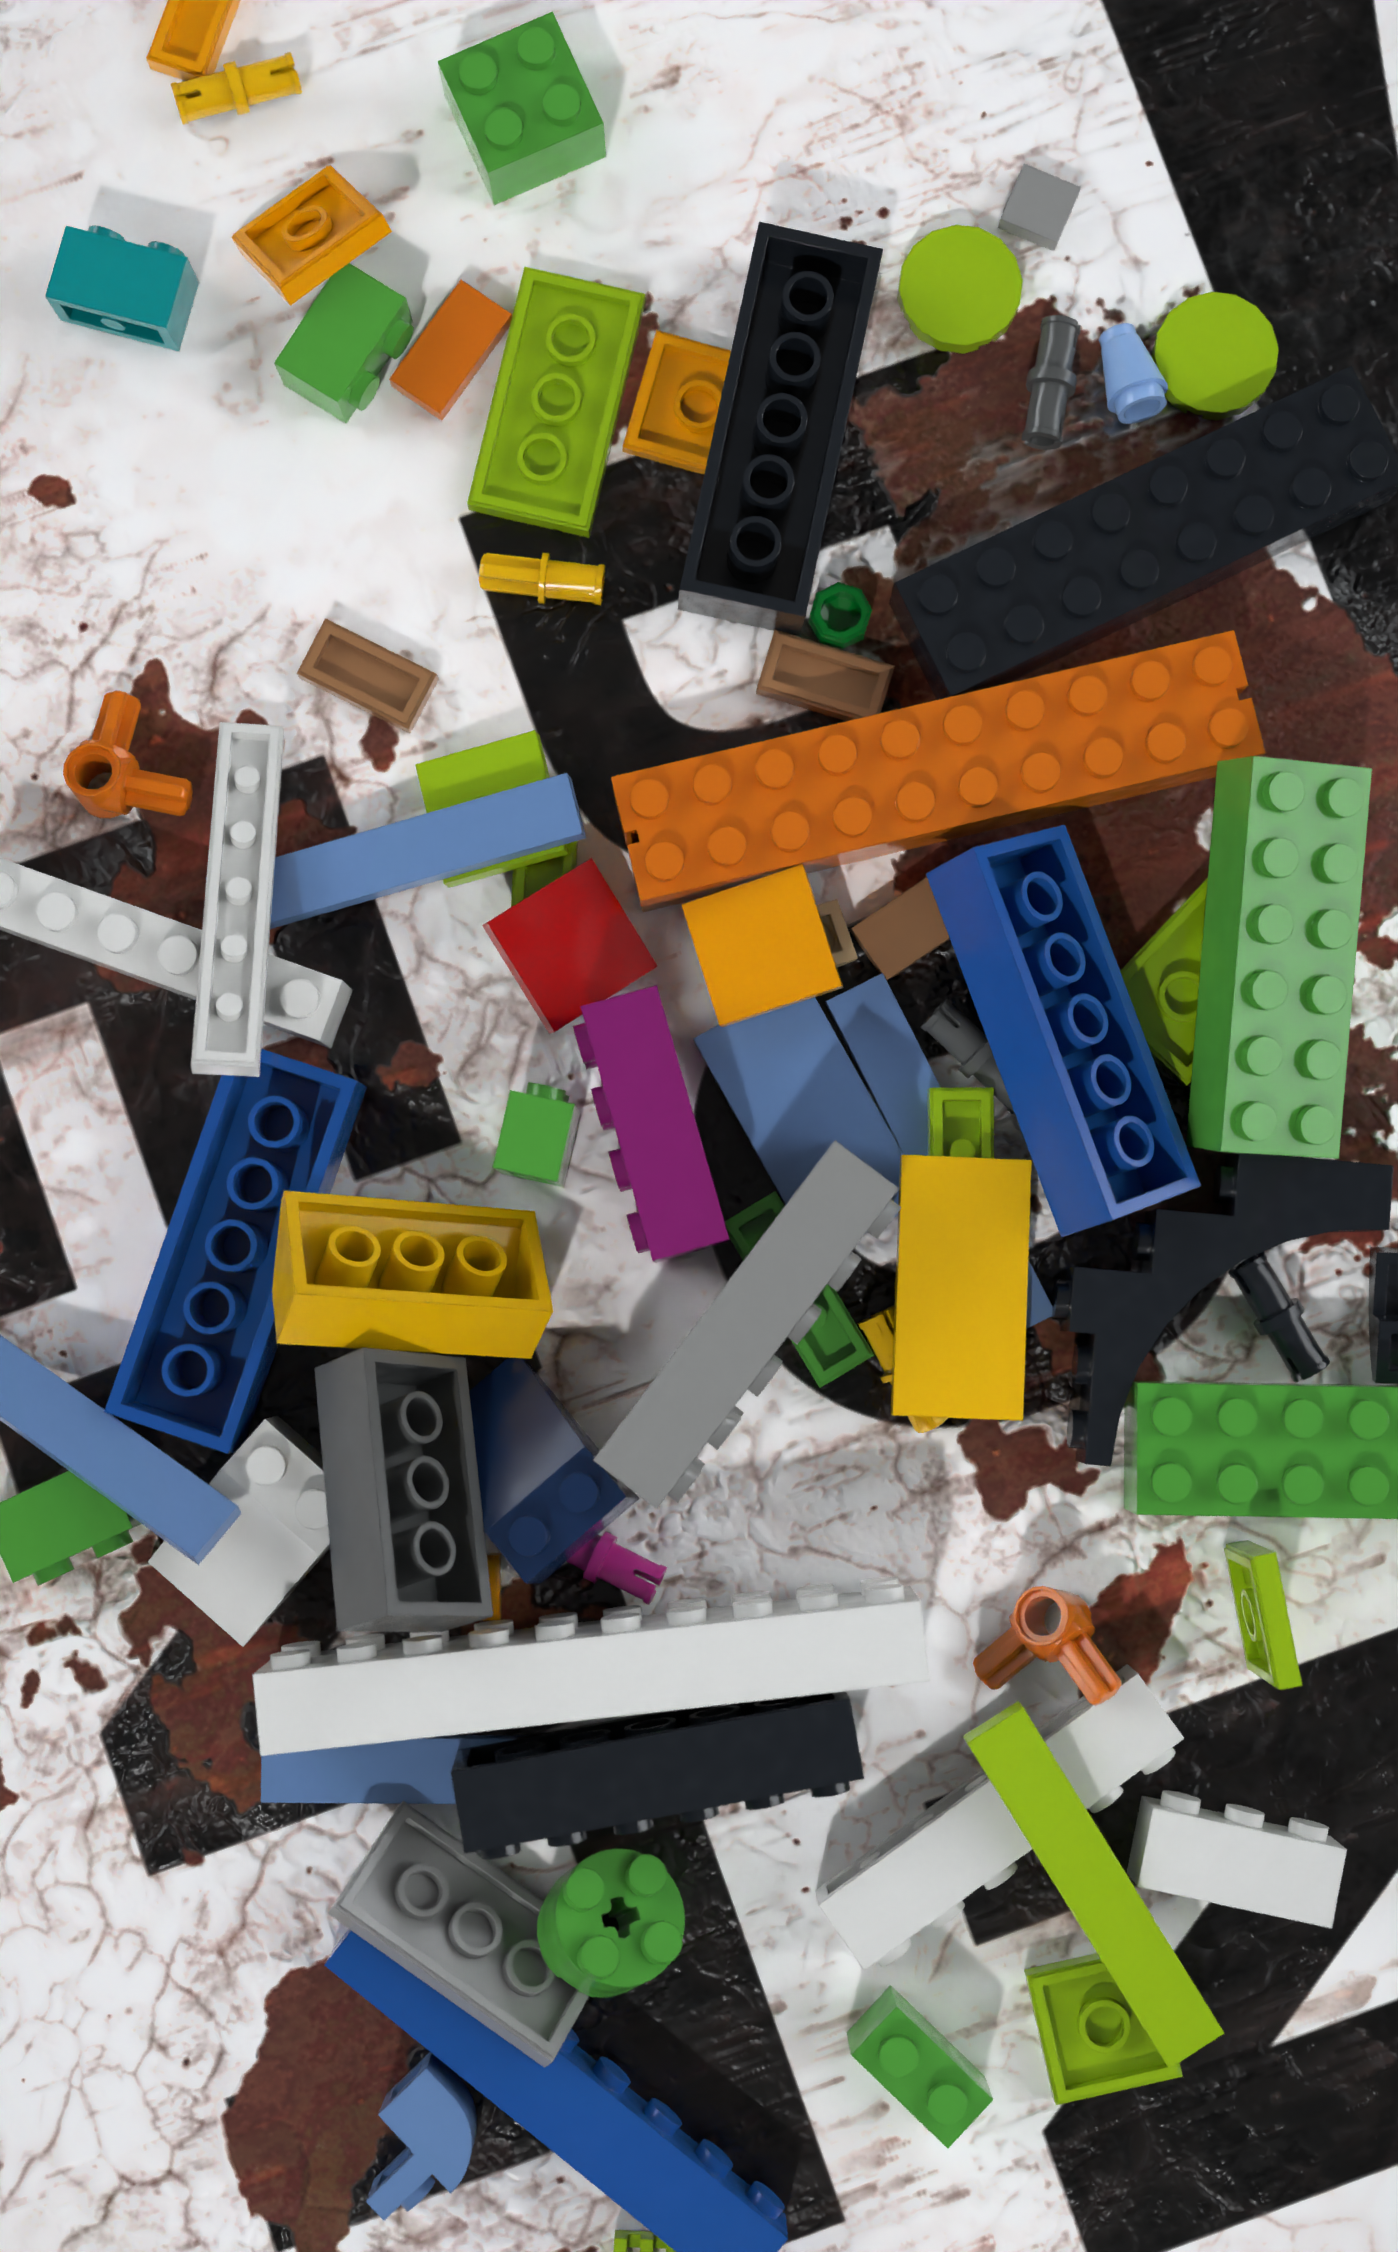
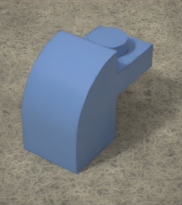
M429 2052L386 2094L378 2114L407 2146L374 2178L366 2202L383 2221L400 2205L406 2211L414 2208L435 2184V2180L431 2177L432 2174L451 2194L466 2173L477 2133V2113L470 2091L450 2067Z

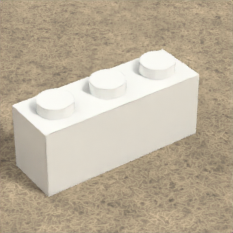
M1163 1790L1161 1800L1146 1796L1141 1797L1127 1868L1128 1875L1137 1887L1332 1928L1347 1849L1328 1835V1826L1296 1817L1289 1818L1288 1827L1264 1822L1265 1813L1236 1804H1226L1224 1813L1200 1808L1201 1800L1199 1798L1176 1791Z

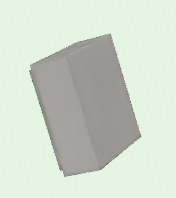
M1024 164L1002 213L998 228L1055 251L1081 187Z

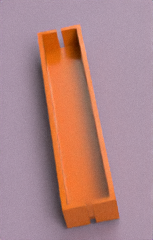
M1235 631L1219 633L612 776L613 793L625 843L628 847L629 860L642 913L690 902L801 864L805 866L807 874L1214 778L1217 773V761L1249 756L1262 757L1266 752L1252 698L1239 700L1238 698L1248 686Z

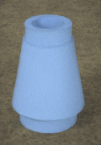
M1122 323L1108 328L1099 337L1107 407L1109 411L1116 413L1118 420L1124 424H1134L1148 420L1165 408L1167 403L1165 393L1168 390V384L1137 334L1133 324Z

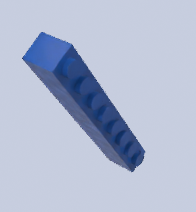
M350 1929L347 1930L333 1948L324 1966L674 2251L778 2252L787 2241L786 2214L783 2213L785 2206L772 2190L758 2181H754L750 2186L731 2171L733 2168L732 2161L719 2147L706 2139H703L698 2144L680 2129L682 2122L673 2110L656 2098H651L649 2102H646L628 2087L631 2081L618 2065L603 2056L596 2061L577 2046L579 2037L572 2029L553 2062L544 2068Z

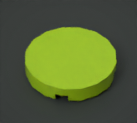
M952 225L930 232L913 245L901 266L897 300L901 313L903 310L905 319L910 323L909 328L919 340L939 351L964 354L979 350L980 346L990 343L993 339L996 341L1006 333L1020 306L1023 280L1016 257L1000 238L980 227Z
M1208 292L1187 298L1168 313L1156 334L1152 349V359L1168 384L1165 397L1172 406L1184 413L1190 411L1197 415H1203L1202 419L1221 420L1242 414L1260 400L1276 373L1279 347L1271 323L1257 306L1235 294Z

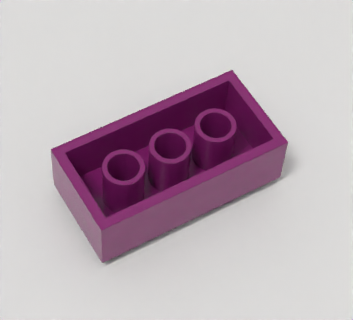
M657 985L581 1006L585 1023L575 1025L573 1029L586 1070L598 1067L603 1084L591 1089L603 1131L615 1128L620 1144V1149L608 1152L618 1188L621 1192L632 1189L638 1211L627 1214L626 1217L636 1252L640 1254L650 1251L652 1261L657 1263L727 1243L729 1241L728 1233Z

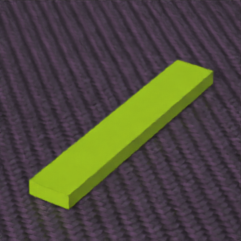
M1019 1701L1015 1702L965 1734L963 1738L1168 2068H1172L1223 2035L1222 2028Z

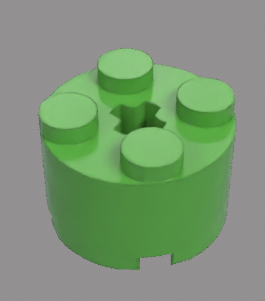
M610 1849L597 1852L564 1873L550 1889L545 1902L542 1904L537 1920V1937L540 1951L548 1968L558 1978H562L568 1984L578 1989V1992L598 1998L617 1996L652 1980L663 1972L672 1960L678 1956L683 1945L682 1939L685 1927L684 1906L675 1882L668 1874L665 1865L657 1857L627 1849ZM607 1913L610 1918H616L619 1931L615 1927L605 1928L602 1923V1916Z

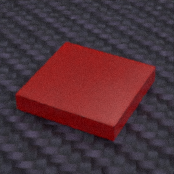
M592 858L482 925L549 1034L556 1032L583 1015L581 1006L608 999L658 967Z

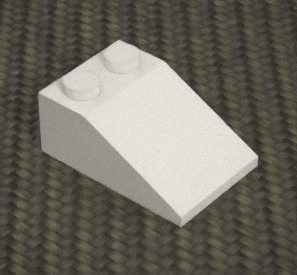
M279 1416L264 1419L209 1483L211 1487L238 1505L242 1514L203 1561L197 1565L166 1541H163L148 1560L149 1564L242 1647L249 1642L330 1549L322 1454Z

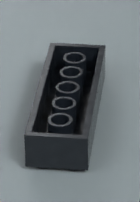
M759 221L681 580L677 610L800 636L806 617L883 249Z
M843 1691L653 1712L518 1737L514 1740L458 1749L451 1770V1777L464 1854L481 1851L482 1859L490 1860L515 1855L521 1851L520 1843L547 1839L549 1847L577 1844L588 1838L587 1831L613 1826L614 1833L618 1835L642 1832L654 1826L653 1818L679 1814L681 1822L702 1821L719 1815L718 1806L745 1801V1807L748 1810L771 1808L785 1802L784 1794L810 1789L812 1797L835 1796L848 1792L850 1790L849 1782L864 1779L851 1700L847 1692Z

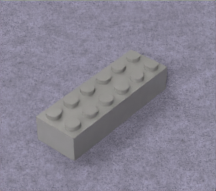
M835 1140L593 1461L656 1509L667 1495L678 1503L705 1465L704 1462L697 1458V1455L706 1443H709L718 1450L741 1420L744 1412L735 1405L743 1394L748 1390L758 1397L781 1367L783 1361L774 1354L784 1340L788 1337L798 1344L820 1316L822 1309L813 1302L828 1284L838 1292L861 1261V1258L852 1251L865 1233L868 1231L878 1239L901 1209L898 1204L891 1200L899 1188Z

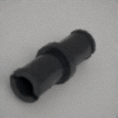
M1261 1252L1241 1261L1232 1267L1228 1274L1235 1280L1256 1315L1257 1319L1253 1323L1256 1330L1262 1336L1268 1335L1289 1370L1293 1382H1299L1301 1379H1308L1322 1371L1330 1364V1360L1324 1355L1301 1315L1305 1309L1298 1298L1291 1299L1268 1262L1266 1253Z

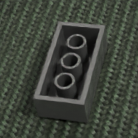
M363 1347L314 1368L337 1631L443 1632L493 1617L466 1358Z

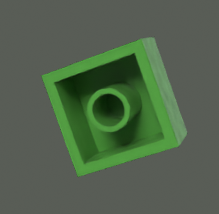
M553 11L437 61L445 99L493 205L606 157L604 123Z

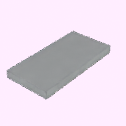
M402 1801L395 1809L328 1912L330 1916L544 2068L555 2059L589 1998L588 1995L578 1992V1989L568 1984L562 1978H558L544 1961L538 1943L537 1920L542 1904L545 1901L491 1862L482 1859V1856L478 1853L464 1854L463 1843L405 1801Z

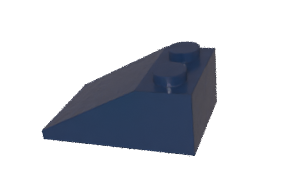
M507 1358L469 1391L484 1532L526 1584L542 1583L568 1561L582 1546L597 1536L640 1498L634 1491L593 1461L600 1449L525 1358Z

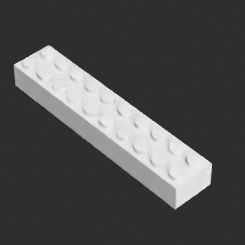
M883 1577L860 1581L861 1591L838 1594V1592H835L833 1584H819L796 1588V1599L772 1601L769 1591H756L732 1595V1606L707 1608L706 1599L693 1598L668 1602L667 1613L642 1615L641 1606L630 1605L603 1610V1617L597 1621L578 1623L577 1613L567 1612L539 1617V1624L535 1625L534 1628L514 1630L513 1620L504 1619L477 1623L474 1625L475 1631L469 1632V1635L449 1637V1630L443 1632H410V1638L404 1639L402 1642L385 1644L384 1634H366L346 1638V1645L339 1646L335 1650L321 1651L320 1641L285 1644L281 1646V1652L271 1654L270 1660L253 1674L260 1756L930 1682L921 1600L910 1586L904 1587V1585L899 1584L897 1577Z

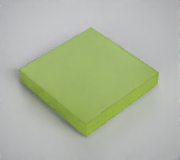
M536 730L415 764L427 813L550 778L540 735ZM564 844L443 879V884L451 888L569 855L567 845Z
M1249 1540L1227 1543L1224 1552L1247 1669L1278 1690L1302 1686L1276 1552Z
M1097 1953L1024 1969L1055 2105L1183 2077L1180 2062L1172 2068H1168Z

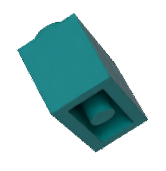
M66 225L45 297L61 321L179 352L199 286V280L185 254L172 245L151 241L147 247L125 241L124 237L119 233L106 227L92 225L86 231Z

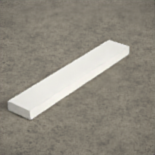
M220 722L191 1056L192 1074L260 1077L284 745L283 726Z

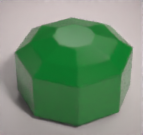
M837 582L816 593L808 622L819 643L843 650L864 639L872 609L860 588Z

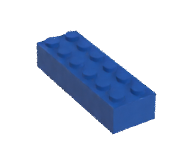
M1061 825L973 847L927 872V879L1060 1236L1063 1237L1112 1221L1200 1187L1201 1184L1066 826Z
M261 1049L260 1077L221 1075L104 1410L105 1413L227 1454L236 1452L245 1442L278 1347L272 1286L283 1192L285 1190L322 1194L331 1193L367 1088L365 1085L357 1080Z

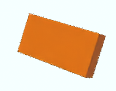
M460 280L389 378L391 387L443 421L510 328L512 314L463 280Z

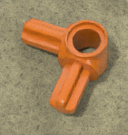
M115 690L104 695L92 739L82 741L68 755L64 763L63 776L66 784L81 805L91 815L98 818H114L119 815H127L133 807L183 816L191 807L193 785L184 778L140 770L138 761L128 751L141 704L138 698L122 691ZM102 773H112L109 781L103 787L88 789L94 777Z
M1046 1586L1032 1587L1023 1592L1016 1601L1013 1613L1009 1616L1012 1627L976 1656L973 1661L976 1675L992 1690L1001 1688L1035 1658H1039L1044 1662L1048 1661L1049 1663L1060 1661L1087 1701L1094 1706L1112 1698L1121 1687L1120 1678L1091 1639L1096 1628L1092 1624L1091 1612L1087 1603L1079 1595ZM1057 1603L1061 1611V1621L1055 1632L1049 1634L1045 1627V1614L1052 1604Z

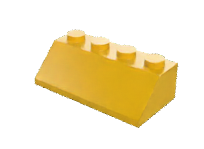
M285 1190L283 1192L272 1286L277 1344L358 1349L364 1347L408 1352L532 1358L553 1313L535 1211Z

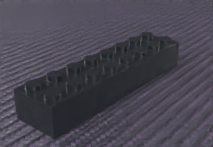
M1350 366L895 582L889 605L936 700L1007 684L1389 502L1398 491V455L1353 367Z

